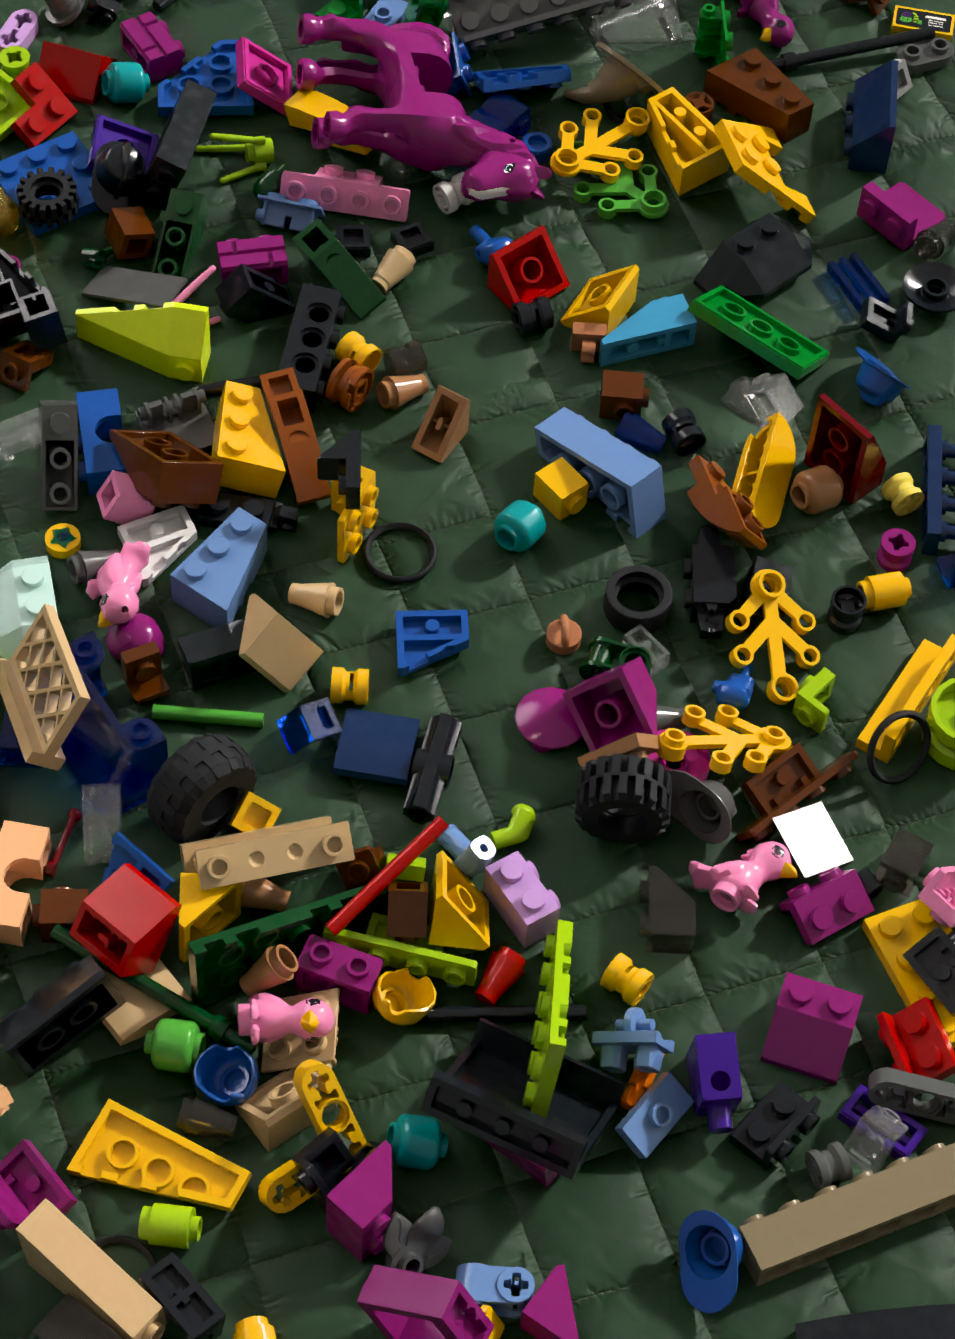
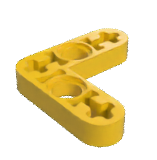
M309 1059L302 1062L294 1072L293 1083L317 1135L321 1134L328 1127L335 1130L337 1134L341 1133L345 1139L352 1142L349 1145V1151L353 1156L366 1143V1139L334 1072L329 1066L317 1060ZM313 1072L320 1074L316 1078V1082L320 1090L325 1092L323 1095H320L317 1089L308 1085L312 1082L311 1074ZM332 1103L337 1104L339 1108L337 1119L331 1124H324L322 1120L324 1109ZM290 1159L262 1179L258 1189V1196L262 1204L276 1213H287L314 1196L316 1192L309 1195L302 1186L297 1188L293 1185L297 1181L295 1175L299 1170ZM281 1185L284 1187L281 1191L283 1198L278 1201L274 1197L277 1195L276 1187Z

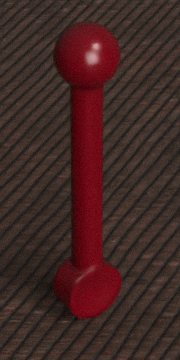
M72 808L67 813L68 822L51 861L47 863L45 869L46 876H55L58 862L73 827L82 818V813L77 808Z

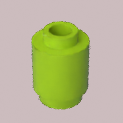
M164 1203L143 1206L138 1227L139 1239L148 1240L149 1245L190 1249L193 1241L199 1242L203 1223L202 1216H196L195 1207Z

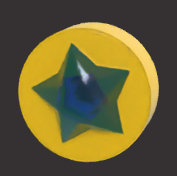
M60 523L50 527L45 534L47 552L54 558L67 559L68 556L74 555L75 551H80L81 536L79 530L67 523Z

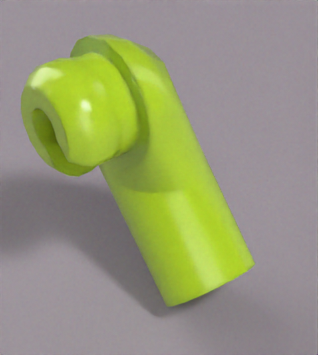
M523 803L515 805L511 810L512 817L508 827L489 833V838L496 850L525 842L529 838L536 821L535 812L532 807Z

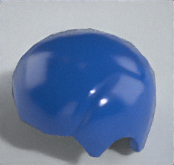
M219 1044L211 1045L198 1056L193 1068L194 1081L197 1088L206 1099L220 1106H235L247 1101L255 1093L260 1079L257 1061L239 1045L235 1047H223Z

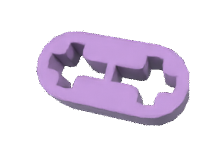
M20 9L10 15L0 29V52L10 46H20L27 50L39 32L38 18L35 12Z

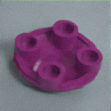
M554 687L536 689L525 695L517 705L515 721L518 731L527 741L531 742V747L537 752L546 753L551 749L566 748L583 739L562 694L567 691L565 689Z

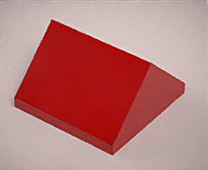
M44 41L39 66L68 99L94 105L102 91V72L107 70L112 62H117V59Z
M544 225L489 255L487 287L510 309L512 303L520 301L530 303L534 298L540 296L550 298L570 286Z

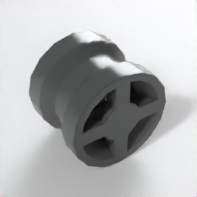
M832 1142L822 1151L813 1149L805 1153V1164L808 1174L818 1190L830 1186L832 1182L837 1180L846 1182L852 1179L853 1170L851 1162L840 1142Z

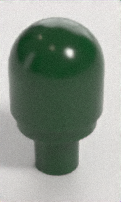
M281 164L276 170L270 169L265 171L254 183L253 192L255 197L257 198L258 194L267 196L268 192L280 193L281 175L285 170L291 171L286 164Z

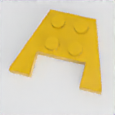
M721 119L713 127L734 173L763 194L770 190L778 204L788 211L793 207L799 211V220L803 223L809 224L816 217L807 196L785 186L779 174L781 168L771 158V156L775 157L783 149L772 128Z

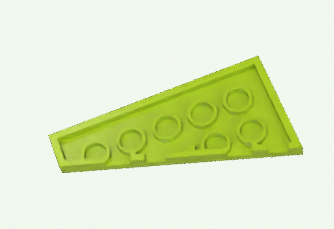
M559 919L554 935L547 933L543 957H548L549 963L543 962L539 985L546 986L545 992L539 991L535 1014L538 1015V1018L542 1019L541 1021L535 1020L531 1044L534 1045V1048H537V1051L531 1050L527 1068V1075H530V1079L533 1082L527 1081L523 1098V1106L530 1107L529 1111L544 1118H547L567 1042L565 1034L568 1024L566 1017L570 990V975L568 973L571 966L570 953L573 938V922Z

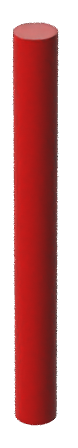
M437 816L325 924L326 928L334 936H337L449 827L448 824L440 816Z

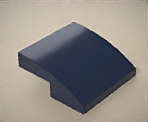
M347 708L332 774L407 786L412 767L413 752L419 733L420 719Z

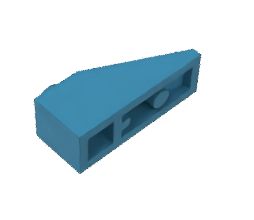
M678 294L662 297L649 302L601 339L598 360L600 367L694 345L697 320L688 311L689 305L684 295Z

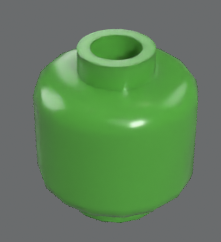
M163 1018L159 1020L154 1030L147 1031L144 1042L145 1054H150L153 1066L158 1070L188 1073L192 1071L198 1056L206 1050V1034L200 1032L196 1022L181 1019Z

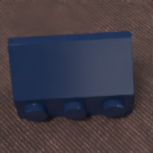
M891 60L856 79L853 93L847 92L845 111H849L850 114H846L844 133H848L849 137L845 136L843 155L848 156V169L886 173L896 130L897 60Z

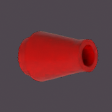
M501 946L497 952H492L480 984L474 993L475 997L488 1006H494L524 976L525 972L523 969L527 964L526 960L520 954L505 946Z

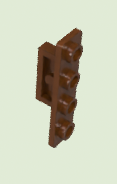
M799 742L789 747L769 762L762 773H755L740 784L760 814V817L735 835L738 841L741 842L752 838L756 842L773 831L770 825L774 822L772 818L800 809L797 803L805 797L810 801L827 789L824 783L831 777L836 781L853 769L850 763L860 755L856 750H852L840 755L819 771Z

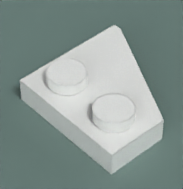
M182 505L117 526V533L122 545L126 542L143 541L151 547L149 563L141 570L143 576L141 584L143 587L149 586L197 540V530L185 506Z

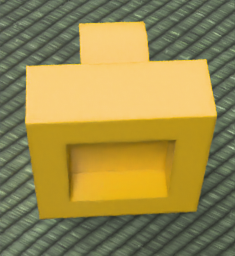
M246 791L228 825L241 832L272 827L282 809L254 793Z

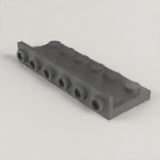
M449 0L448 12L459 42H464L469 51H476L486 47V42L498 39L499 43L508 42L515 39L516 34L527 31L529 35L536 34L545 30V26L557 23V26H564L574 22V17L586 14L587 18H591L604 13L603 9L615 6V9L619 10L629 7L633 4V0Z

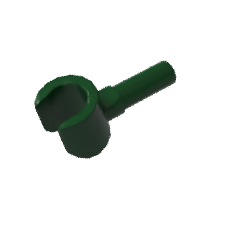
M112 246L103 249L84 247L81 254L88 255L89 259L86 263H83V266L96 269L103 268L106 258L114 254Z

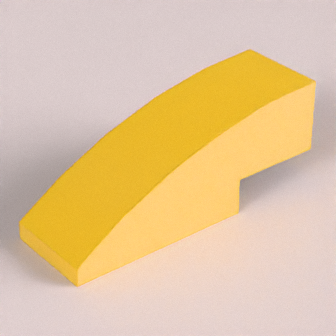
M299 89L283 104L289 125L309 131L312 130V123L315 117H324L326 111L344 113L350 108L323 93ZM331 145L363 155H367L372 150L360 145Z

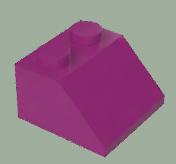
M641 656L582 681L562 693L590 752L635 732L657 734V690Z
M787 972L760 1061L836 1085L863 996Z
M386 1140L326 1196V1230L361 1263L371 1253L376 1256L384 1250L382 1244L384 1231L392 1220L390 1218L392 1215L391 1144Z

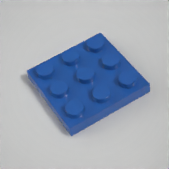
M73 131L0 161V192L34 236L59 226L57 223H53V228L47 229V224H43L42 228H38L35 221L30 225L27 223L26 218H22L18 205L17 184H20L22 176L27 178L29 171L37 174V168L42 167L43 172H48V167H54L55 173L62 169L65 171V176L67 174L72 176L77 186L79 207H77V214H72L73 219L71 221L100 209L95 204L91 192L93 169L87 167L89 151ZM45 195L39 197L38 199L45 201L53 200L57 198V196Z

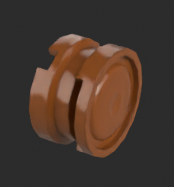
M351 358L341 360L327 382L325 389L326 399L334 404L339 402L343 409L355 412L365 402L374 382L373 370L366 366L359 367L357 361Z

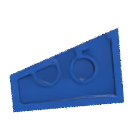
M564 64L473 72L474 85L483 93H496L509 89L530 90L532 86L544 85L545 88H558L563 86V82L571 81V68Z

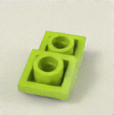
M388 852L386 865L398 854ZM417 857L395 881L424 883L426 858Z

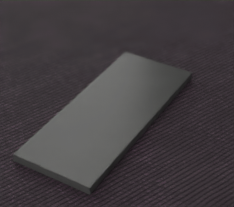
M105 265L81 294L86 297L163 308V304L171 302L188 280L184 277Z

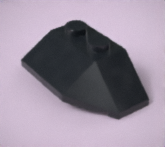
M768 213L724 240L698 273L693 284L703 293L723 285L745 300L764 299L811 269V239L788 220Z

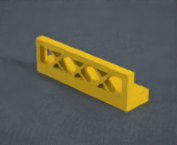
M951 634L943 648L926 639L922 641L857 738L855 747L867 753L869 741L874 731L884 719L893 713L902 710H913L921 714L954 664V634ZM902 718L891 723L880 735L875 747L874 757L888 764L916 720Z

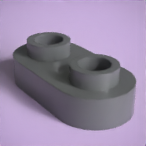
M937 37L902 45L897 49L895 58L905 59L909 74L914 75L949 66L955 49L951 42L945 38Z

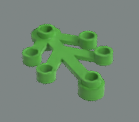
M574 141V149L577 150L582 147L584 141ZM591 157L587 159L588 161L598 162ZM615 160L613 162L617 163L621 169L617 182L608 184L580 181L575 183L573 187V199L579 203L589 202L592 196L626 195L631 199L614 200L609 197L600 199L597 214L603 219L614 218L616 212H639L646 218L657 219L666 215L669 209V202L665 193L657 189L658 169L652 164H643L638 172V181L644 185V191L634 186L632 170L626 168L622 161Z

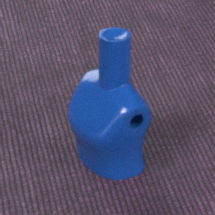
M474 225L469 230V234L479 244L475 248V256L481 263L489 266L490 254L513 242L511 238L505 236L491 238L479 225Z

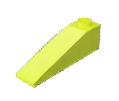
M166 302L163 304V308L148 309L145 304L135 305L133 310L120 311L115 307L76 309L75 320L78 338L169 378L202 383L211 353L209 307L180 302Z

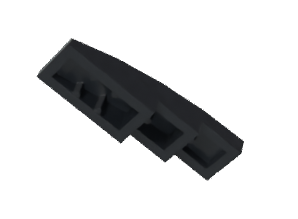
M955 1304L882 1309L794 1324L796 1339H955Z

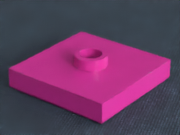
M242 36L236 42L237 88L287 117L283 104L293 96L291 65Z

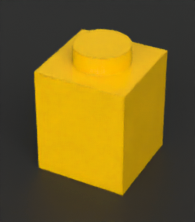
M560 457L535 473L533 495L560 521L570 514H577L584 508L587 502L589 483L563 457Z

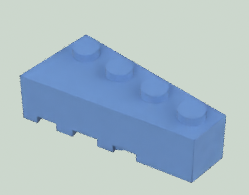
M563 407L534 427L538 454L549 464L563 457L589 483L587 497L591 500L594 497L599 498L608 506L606 513L615 521L622 518L629 524L628 532L635 539H638L666 519L662 465L656 460L648 458L635 450L630 444H625L610 435L605 429L597 427L587 421L582 415H577L566 407Z

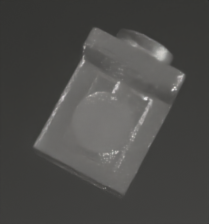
M875 1105L862 1115L843 1147L853 1163L865 1172L872 1171L875 1174L878 1173L898 1140L905 1136L909 1127L901 1122L900 1116L893 1110Z

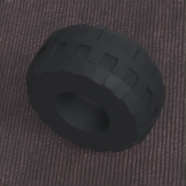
M207 733L191 739L188 743L179 747L169 759L167 758L158 773L153 777L146 795L148 815L163 833L179 844L216 836L229 824L245 792H254V786L257 783L254 760L238 743L227 735Z

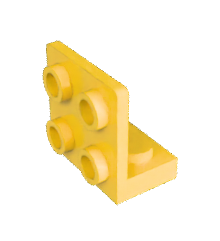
M361 466L360 510L346 509V495H338L339 480H331V510L340 514L337 521V561L345 564L351 553L355 555L358 552L362 543L363 533L366 528L371 529L374 526L378 517V509H375V502L379 493V488L376 487V471Z

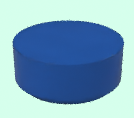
M531 132L522 138V141L528 146L537 162H544L551 157L553 142L547 134Z

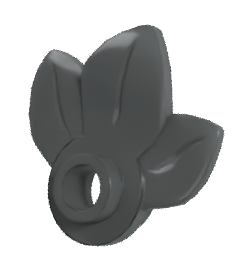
M437 1206L431 1207L413 1224L403 1215L393 1212L390 1217L392 1220L385 1228L382 1242L387 1252L386 1267L422 1273L424 1269L439 1264L448 1253L452 1242L450 1238L442 1235L445 1222L440 1208Z

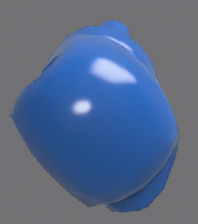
M750 663L746 666L741 674L732 673L727 681L714 680L711 691L716 694L715 699L718 706L729 704L737 708L739 712L747 708L754 687V679L750 677L754 670L753 664Z

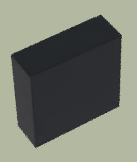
M420 221L390 231V239L395 246H403L414 257L434 250L435 242Z
M336 225V237L352 257H370L369 225Z

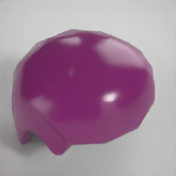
M137 612L134 618L127 623L109 626L105 643L111 656L121 662L120 652L152 641L156 642L162 655L166 640L152 617Z

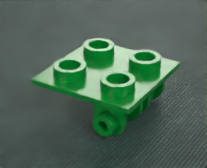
M720 0L719 6L707 3L700 9L694 45L697 57L704 59L708 56H715L716 66L729 60V55L726 54L727 51H732L733 32H728L727 30L730 28L731 14L730 10H725L724 0Z

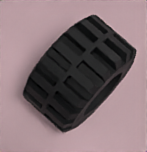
M613 754L611 756H600L597 760H590L586 763V766H582L579 770L575 821L579 823V827L583 831L589 832V835L608 842L626 844L641 843L644 840L650 841L655 839L656 836L662 835L665 832V828H668L670 824L671 775L668 771L664 770L661 764L653 763V760L646 757L641 758L638 755Z

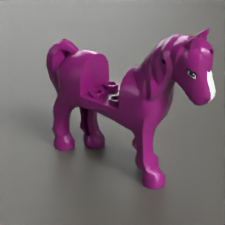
M311 13L300 14L297 26V40L300 45H311L321 40L340 41L342 51L375 57L379 63L371 65L358 59L333 60L327 57H321L317 61L310 58H299L296 70L297 89L313 90L318 85L331 84L352 86L364 92L377 95L384 105V108L355 105L351 106L344 113L326 111L324 117H315L311 130L313 149H327L332 144L340 146L360 145L384 152L395 160L425 171H440L451 166L470 168L465 171L462 177L460 191L465 198L478 202L487 200L520 202L530 198L544 200L545 197L537 186L540 179L552 177V171L547 167L538 165L536 158L522 140H518L506 132L489 127L478 120H473L470 116L466 115L459 100L452 95L445 94L452 83L453 72L449 62L451 54L449 36L440 28L422 22H408L386 26L368 19L344 18L333 13L318 17Z

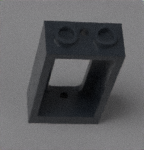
M187 79L165 123L136 198L166 211L171 188H178L187 171L216 98V92Z

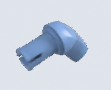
M448 825L449 827L437 838V842L455 858L454 863L467 877L482 873L485 867L489 866L496 853L492 841L485 835H482L471 842L456 825Z

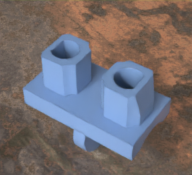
M630 1007L627 1009L624 1019H617L615 1021V1029L617 1031H593L591 1041L592 1044L601 1049L600 1068L609 1073L626 1072L628 1054H635L634 1068L638 1071L660 1073L663 1055L674 1053L675 1042L673 1040H664L660 1032L654 1030L656 1026L655 1020L646 1019L644 1011L638 1007Z

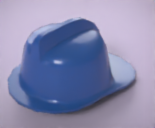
M856 347L855 350L863 361L855 383L860 388V396L864 401L877 407L882 403L889 404L893 402L905 388L911 390L908 385L901 382L877 358L865 350Z
M708 1210L692 1212L684 1219L679 1230L680 1277L683 1293L688 1302L698 1311L706 1313L719 1312L731 1303L737 1292L738 1267L744 1258L745 1245L742 1235L737 1228L716 1212Z

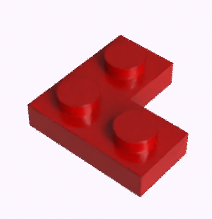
M36 61L10 83L31 107L10 125L29 149L42 143L78 112Z

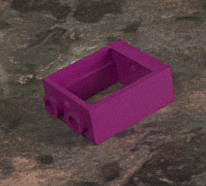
M374 1264L367 1281L361 1288L360 1296L357 1300V1303L387 1339H489L494 1327L493 1323L462 1283L455 1279Z

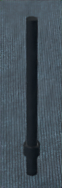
M933 26L799 54L789 52L781 54L780 58L770 59V61L779 70L790 72L797 70L798 66L935 38V29Z

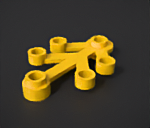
M632 107L627 110L623 124L597 138L602 114L596 108L585 109L581 120L582 125L585 127L584 144L577 150L574 149V141L579 130L577 124L572 121L562 122L558 131L561 148L551 156V169L562 177H573L579 172L600 175L601 180L608 184L618 181L621 171L620 166L611 161L604 164L588 161V158L596 157L622 161L624 166L630 170L640 169L644 159L642 151L636 148L627 150L610 146L629 135L638 137L648 130L651 120L649 112L641 107Z
M763 569L758 571L750 581L751 596L739 609L734 610L726 617L725 626L733 634L743 632L750 624L749 618L761 605L764 620L743 644L731 650L729 661L738 669L745 668L753 661L754 653L767 640L771 680L766 686L767 697L777 705H785L796 698L799 686L796 679L786 673L782 641L796 654L795 660L799 667L811 669L819 663L820 652L816 647L808 645L797 634L806 635L816 626V619L812 613L804 611L785 593L786 582L778 571ZM763 583L769 586L770 592L764 588ZM778 607L792 618V629L779 618ZM733 617H737L741 621V627L734 623ZM800 618L807 622V628L800 624ZM738 651L745 655L746 661L739 659ZM804 652L811 656L812 662L805 659ZM775 686L782 689L783 696L777 692Z
M729 704L718 706L714 717L715 722L705 718L706 712L700 706L687 705L681 718L682 723L710 735L686 736L679 729L668 728L659 735L661 750L656 751V753L664 760L678 762L683 760L686 749H723L712 753L709 767L715 773L728 774L731 771L733 762L744 748H756L746 752L743 767L752 773H762L769 758L775 759L791 746V739L780 727L767 726L760 728L738 718V709ZM731 727V728H733V729H735V730H737V731H739V732H741V733H743V734H738V733H736V732H734V731H732V730H730V729H728V728Z

